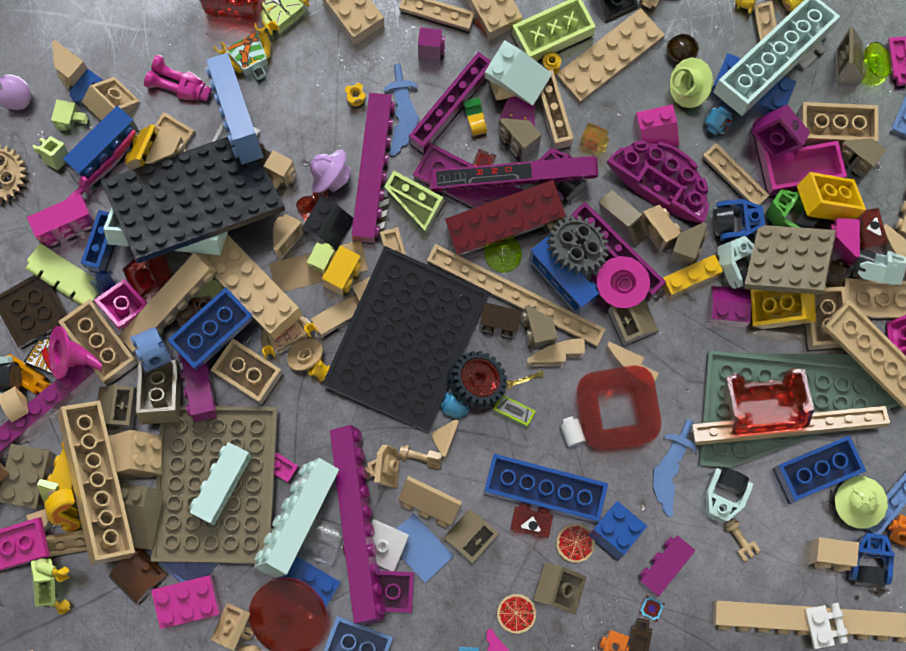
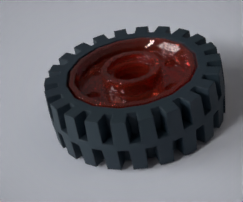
M471 351L464 354L454 363L449 372L448 382H451L449 389H453L452 395H457L458 398L456 400L458 402L462 400L463 406L470 405L469 409L476 408L481 410L491 407L502 397L507 387V382H505L507 375H503L506 371L504 368L500 369L502 364L500 362L495 363L496 358L494 356L489 358V353L483 355V351H478L477 353Z

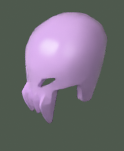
M7 74L0 77V85L2 87L0 90V104L4 108L11 110L25 109L31 99L29 85L22 78L15 75Z

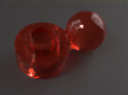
M327 190L321 193L313 191L312 196L308 195L300 198L296 203L299 212L311 213L320 196L327 198Z

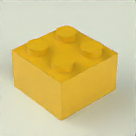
M340 245L322 277V286L342 297L345 293L348 294L353 286L354 276L358 277L362 270L361 256Z

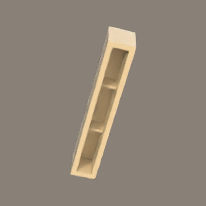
M193 253L119 334L121 340L132 352H135L138 347L135 348L130 337L153 327H157L161 335L163 329L176 319L175 316L188 306L191 298L196 297L201 292L202 286L214 278V273L217 269L203 254Z

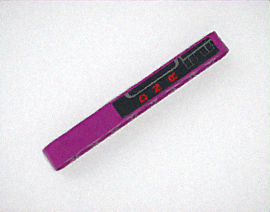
M595 156L437 169L429 171L430 190L433 192L538 184L551 180L562 182L594 179L599 176L598 161Z

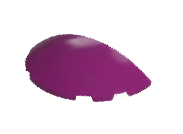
M646 140L633 142L625 148L621 147L606 162L626 185L647 201L656 206L660 205L662 209L665 208L669 213L699 224L704 222L709 209V203H707V193L709 191L707 182L697 171V164L683 151L667 143L658 142L655 144L647 143Z

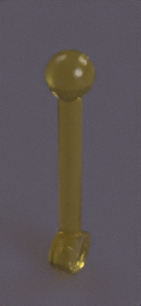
M539 370L536 374L514 381L507 380V388L536 377L542 378L544 372Z

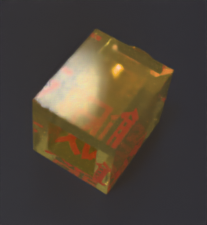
M588 122L581 137L580 145L600 153L602 147L606 149L610 138L607 135L609 131Z

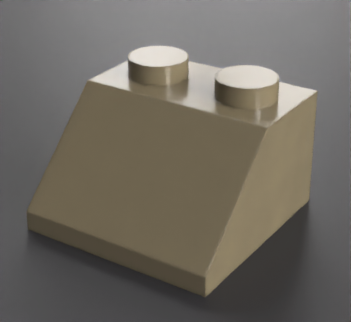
M545 563L533 601L576 615L587 577L565 567Z

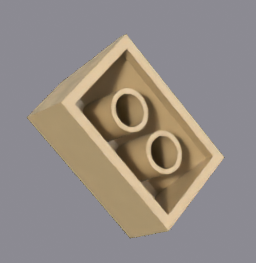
M410 476L407 477L398 499L401 502V507L410 511L413 508L419 511L418 515L426 519L432 517L437 520L436 524L444 528L447 525L452 527L462 506V501Z

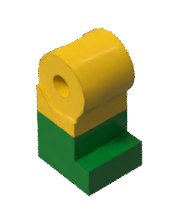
M480 97L463 101V109L472 137L487 133Z

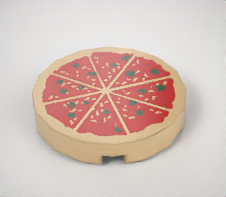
M581 524L565 526L556 538L558 554L570 563L586 561L595 549V540L589 536L591 531Z
M512 594L500 602L497 609V619L505 631L511 634H521L533 626L536 620V609L528 597L522 594Z

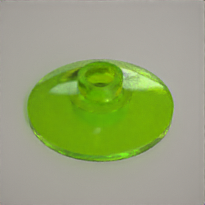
M879 42L869 43L864 52L866 65L874 76L884 78L891 72L889 52Z
M510 238L487 246L484 256L486 263L491 269L496 272L507 273L516 269L520 264L522 249L515 239ZM506 250L507 254L501 255L500 251Z

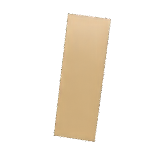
M355 241L341 245L361 256V272L368 270L361 242ZM311 253L269 263L273 282L283 292L320 283L324 274L308 267L307 261Z

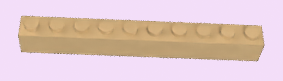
M713 601V625L718 626V630H730V627H738V631L750 632V628H758V632L770 633V629L778 630V634H790V631H798L797 635L809 636L810 632L804 609L813 607ZM826 608L827 613L832 612V608ZM840 609L843 610L844 614L842 619L844 627L848 631V634H846L847 638L850 635H857V639L869 640V636H877V640L889 641V637L897 638V642H906V613ZM834 618L829 619L831 631L837 630Z

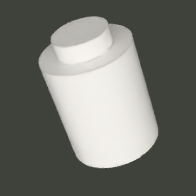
M571 416L562 420L563 423L560 427L567 447H572L586 441L578 419H574Z

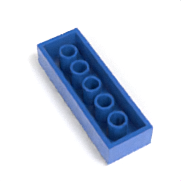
M494 454L484 494L597 524L600 521L609 483Z

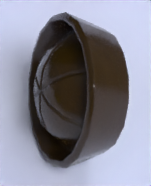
M676 34L667 43V53L676 63L691 57L696 58L698 55V43L689 34Z

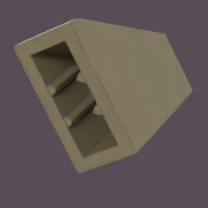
M613 190L604 195L598 202L602 213L634 247L649 236L643 215Z

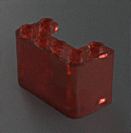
M792 368L784 374L783 380H768L759 383L749 382L745 384V377L740 374L726 376L723 392L732 434L749 435L804 429L809 426L814 413V406L805 369Z

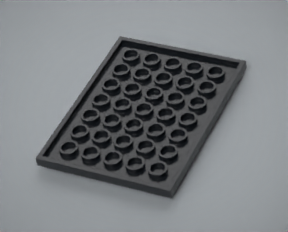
M228 137L176 154L174 157L164 158L152 165L147 164L143 167L141 166L100 180L136 263L150 260L285 211V205L260 159L241 164L240 158H235L232 147H235V145L231 146Z
M384 246L322 386L429 432L450 384L448 377L450 376L451 367L462 356L489 292Z

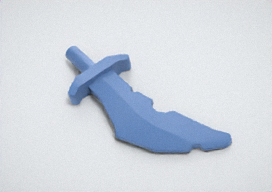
M401 64L394 65L396 82H391L384 88L385 93L394 91L396 105H398L395 117L398 118L399 123L394 127L392 147L389 152L390 156L398 154L401 151V147L409 143V134L417 126L419 120L408 89L411 88L416 90L417 84L409 80L403 81Z
M690 419L686 420L680 436L677 434L664 436L665 440L669 439L673 443L661 462L653 468V489L658 502L662 503V509L668 517L673 516L676 486L673 484L672 479L678 474V462H681L686 448L691 449L693 453L697 451L694 443L687 439L694 424V421Z

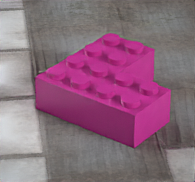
M756 118L755 122L753 123V125H752L753 128H754V126H755V124H756L758 118ZM755 137L769 196L777 195L781 189L790 190L791 192L798 191L797 185L809 172L842 178L847 177L838 141L800 147L774 159Z

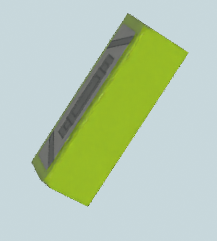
M502 395L493 408V412L525 428H528L536 412L505 395Z

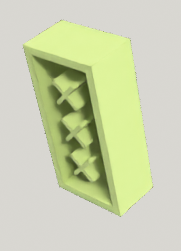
M567 0L512 25V36L520 50L535 61H538L547 53L558 52L593 36L596 26L582 0Z

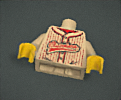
M303 316L275 341L262 329L261 345L264 358L267 359L266 356L268 354H273V357H275L276 354L308 337L311 338V331L315 330L318 332V329Z

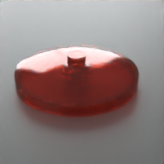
M278 578L267 582L255 593L249 606L251 629L259 642L270 651H311L325 634L327 627L325 605L317 592L300 580Z

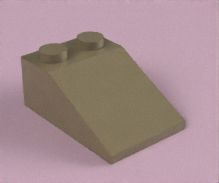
M849 27L837 47L836 83L859 84L862 78H865L866 67H863V60L866 57V50L863 49V42L854 27Z
M120 484L134 548L152 550L164 491L146 486Z

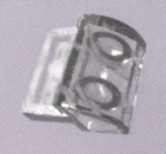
M316 515L298 553L333 566L340 546L343 543L341 523Z

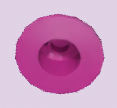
M619 256L612 258L601 266L597 275L593 274L591 277V281L596 283L599 295L606 303L617 308H630L638 305L645 299L650 286L647 270L640 262L631 257Z
M56 326L52 330L49 341V362L52 374L56 379H63L67 374L68 368L75 365H87L99 371L102 370L103 365L94 355L79 344L69 340L63 326Z

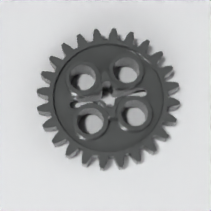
M573 216L569 220L564 217L562 221L558 220L548 234L547 244L550 246L547 250L553 251L550 257H556L555 264L561 263V269L567 267L568 273L574 270L575 275L580 271L582 275H585L587 271L592 274L594 270L597 271L604 264L608 256L607 251L609 247L606 246L608 240H603L606 234H600L601 227L594 228L595 222L589 224L588 218L582 221L581 216L577 220Z

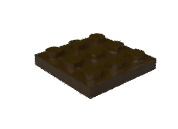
M42 271L38 276L33 275L0 294V316L18 348H22L51 332L56 326H61L58 321L68 315L53 287L40 279L43 274Z

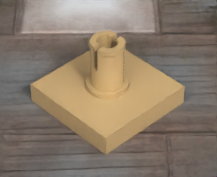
M226 603L211 640L233 651L240 637L249 641L251 636L244 632L252 635L254 632L252 628L245 626L250 613Z

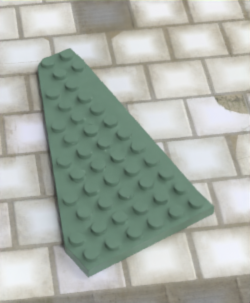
M708 351L703 423L886 406V409L889 410L899 406L849 354H765ZM825 433L703 444L700 450L699 466L731 469Z

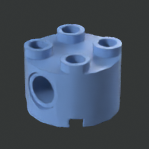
M157 327L130 337L135 348L138 347L135 352L139 361L144 360L141 363L146 373L171 362L170 355Z

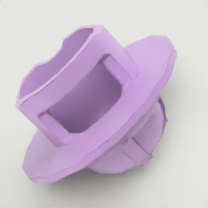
M337 150L331 155L318 154L314 157L309 168L311 175L314 177L312 190L315 193H321L327 188L331 192H335L347 183L351 169L345 165L346 153L344 150Z

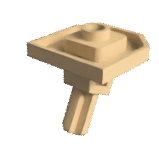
M390 445L381 446L377 452V458L367 463L368 467L365 468L367 471L366 480L375 477V483L390 488H397L400 463L397 448Z

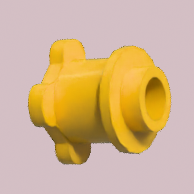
M735 0V4H737L738 9L740 7L748 9V14H751L756 0Z
M547 53L542 59L544 68L548 71L553 70L554 75H556L560 71L561 58L557 53Z
M361 83L345 87L347 101L351 106H360L365 101L366 95L362 91L363 85Z
M320 359L317 364L307 369L309 376L314 375L318 378L319 382H322L330 366H326Z

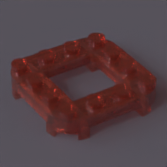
M632 365L586 374L579 381L577 395L583 431L586 440L592 447L610 449L650 442L658 436L662 420L655 379L648 369L643 366ZM635 385L642 423L603 429L597 391Z

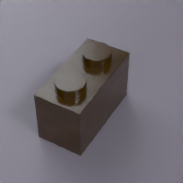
M485 302L479 328H482V331L486 333H494L495 331L501 333L504 337L512 338V336L517 335L522 310Z

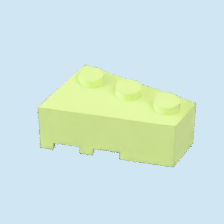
M394 170L385 185L386 190L427 233L445 199Z

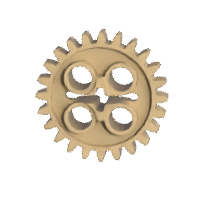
M1 145L0 160L4 159L5 162L0 166V181L3 185V188L0 189V205L2 204V199H5L8 203L10 196L14 199L16 198L15 192L21 193L19 186L25 187L22 180L27 179L23 173L28 172L23 167L26 164L21 160L22 157L19 154L16 155L17 152L14 149L10 151L8 146H5L3 149ZM12 176L9 182H4L6 177Z

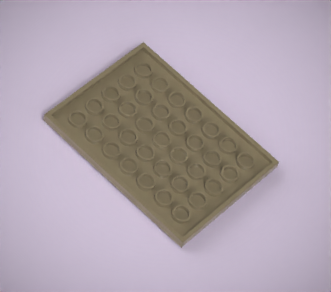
M180 406V422L160 423L159 436H162V474L156 476V489L164 491V496L151 550V562L256 563L254 560L259 550L263 549L265 545L263 541L266 535L272 532L277 407L216 406L217 418L194 422L191 416L188 417L186 406ZM229 442L249 452L252 457L216 524L213 526L190 513V505L201 493L200 487L205 480H208L210 468L219 460L221 448Z

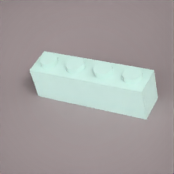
M229 442L221 448L219 460L210 468L208 480H205L200 487L201 493L190 505V513L213 526L216 524L252 457L249 452Z

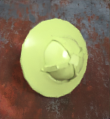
M691 57L684 59L676 65L669 83L670 92L675 102L682 107L694 108L707 100L712 91L713 75L708 64L703 60Z
M854 476L845 480L838 488L835 495V508L839 517L847 525L857 529H868L877 525L885 517L888 508L887 496L883 487L875 480L865 476Z

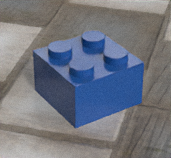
M616 501L589 533V536L619 561L647 528V525L620 502Z

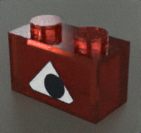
M879 208L865 210L857 218L860 219V249L867 251L882 249L888 243Z
M519 504V507L515 506L510 531L548 540L554 515L550 514V511L539 508L538 511L530 510L531 507Z

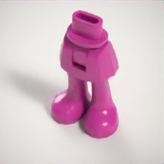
M158 54L152 62V71H148L144 79L145 87L164 88L177 93V98L184 100L196 99L198 101L201 99L207 102L212 92V88L205 86L206 83L189 71L182 73L166 66L164 58ZM157 74L177 80L179 84L163 79Z

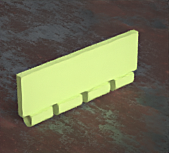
M41 243L27 259L29 264L26 266V270L35 276H38L42 271L43 274L40 279L52 287L59 282L56 289L68 297L73 292L76 293L73 300L80 305L89 299L93 301L104 287L103 283Z

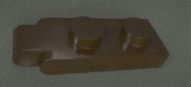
M638 618L637 624L632 625L629 651H649L652 629L649 628L650 620Z

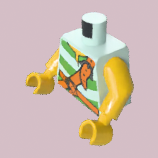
M263 20V27L260 29L257 28L256 22L254 23V27L259 31V34L255 32L228 47L219 41L222 45L219 51L216 46H213V50L221 55L228 53L235 72L243 73L245 76L253 73L257 80L266 76L263 67L268 65L267 59H269L271 54V42L268 33L265 31L266 24Z

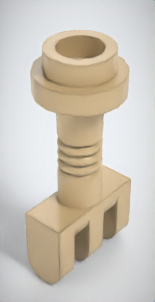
M405 445V447L401 446L399 457L402 460L406 461L408 458L427 462V467L437 470L441 468V454L439 452L429 450L428 454H422L410 450L408 445Z
M733 518L725 523L727 532L732 531L742 547L737 553L744 563L748 561L745 553L751 559L755 557L751 549H754L757 555L761 553L755 541L747 542L738 528L740 525L739 520L736 521Z

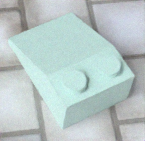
M505 40L485 71L486 79L532 106L552 76V73Z

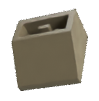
M508 118L500 120L498 135L504 143L507 142L511 146L510 150L516 157L519 156L523 160L540 146L541 133L530 121Z
M873 138L845 140L840 147L844 164L850 166L855 174L862 177L868 174L887 151L886 148Z
M701 223L679 233L668 261L685 267L696 263L702 252V248L699 246L702 247L708 231L705 230L707 223Z
M645 299L638 305L630 308L610 306L608 310L623 346L659 331Z
M530 305L525 306L521 321L523 328L527 327L528 330L526 335L528 346L532 345V349L537 350L556 344L558 336L553 319Z
M119 385L99 387L97 401L101 402L106 427L133 429L137 389L135 387Z
M469 509L443 539L468 562L473 564L499 536V533L484 519Z

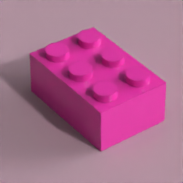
M81 194L27 217L36 239L47 247L56 245L59 240L64 238L70 239L77 232L90 230L95 222L89 205Z
M213 574L151 590L160 629L221 614Z

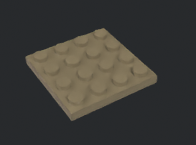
M768 225L758 228L746 276L745 289L824 295L836 230Z

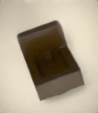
M841 259L831 260L826 286L843 287L850 268L846 261Z

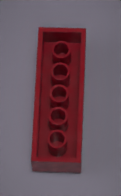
M554 180L448 217L445 221L456 253L462 256L555 223L558 220H563L567 216Z

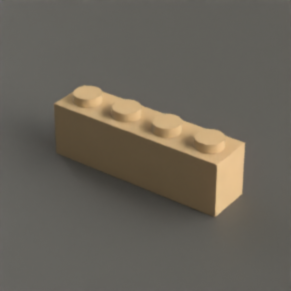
M549 70L552 76L538 98L553 149L557 150L572 146L574 138L554 72Z

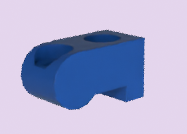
M87 69L70 90L69 95L72 101L78 106L85 105L82 103V100L89 86L103 81L102 78Z

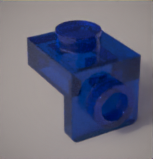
M101 270L94 275L95 279L90 281L98 296L116 285L110 276L113 274L111 270L107 272Z

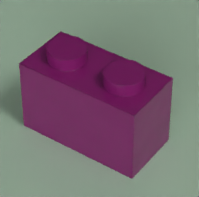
M420 27L418 59L440 61L441 54H445V36H442V29Z

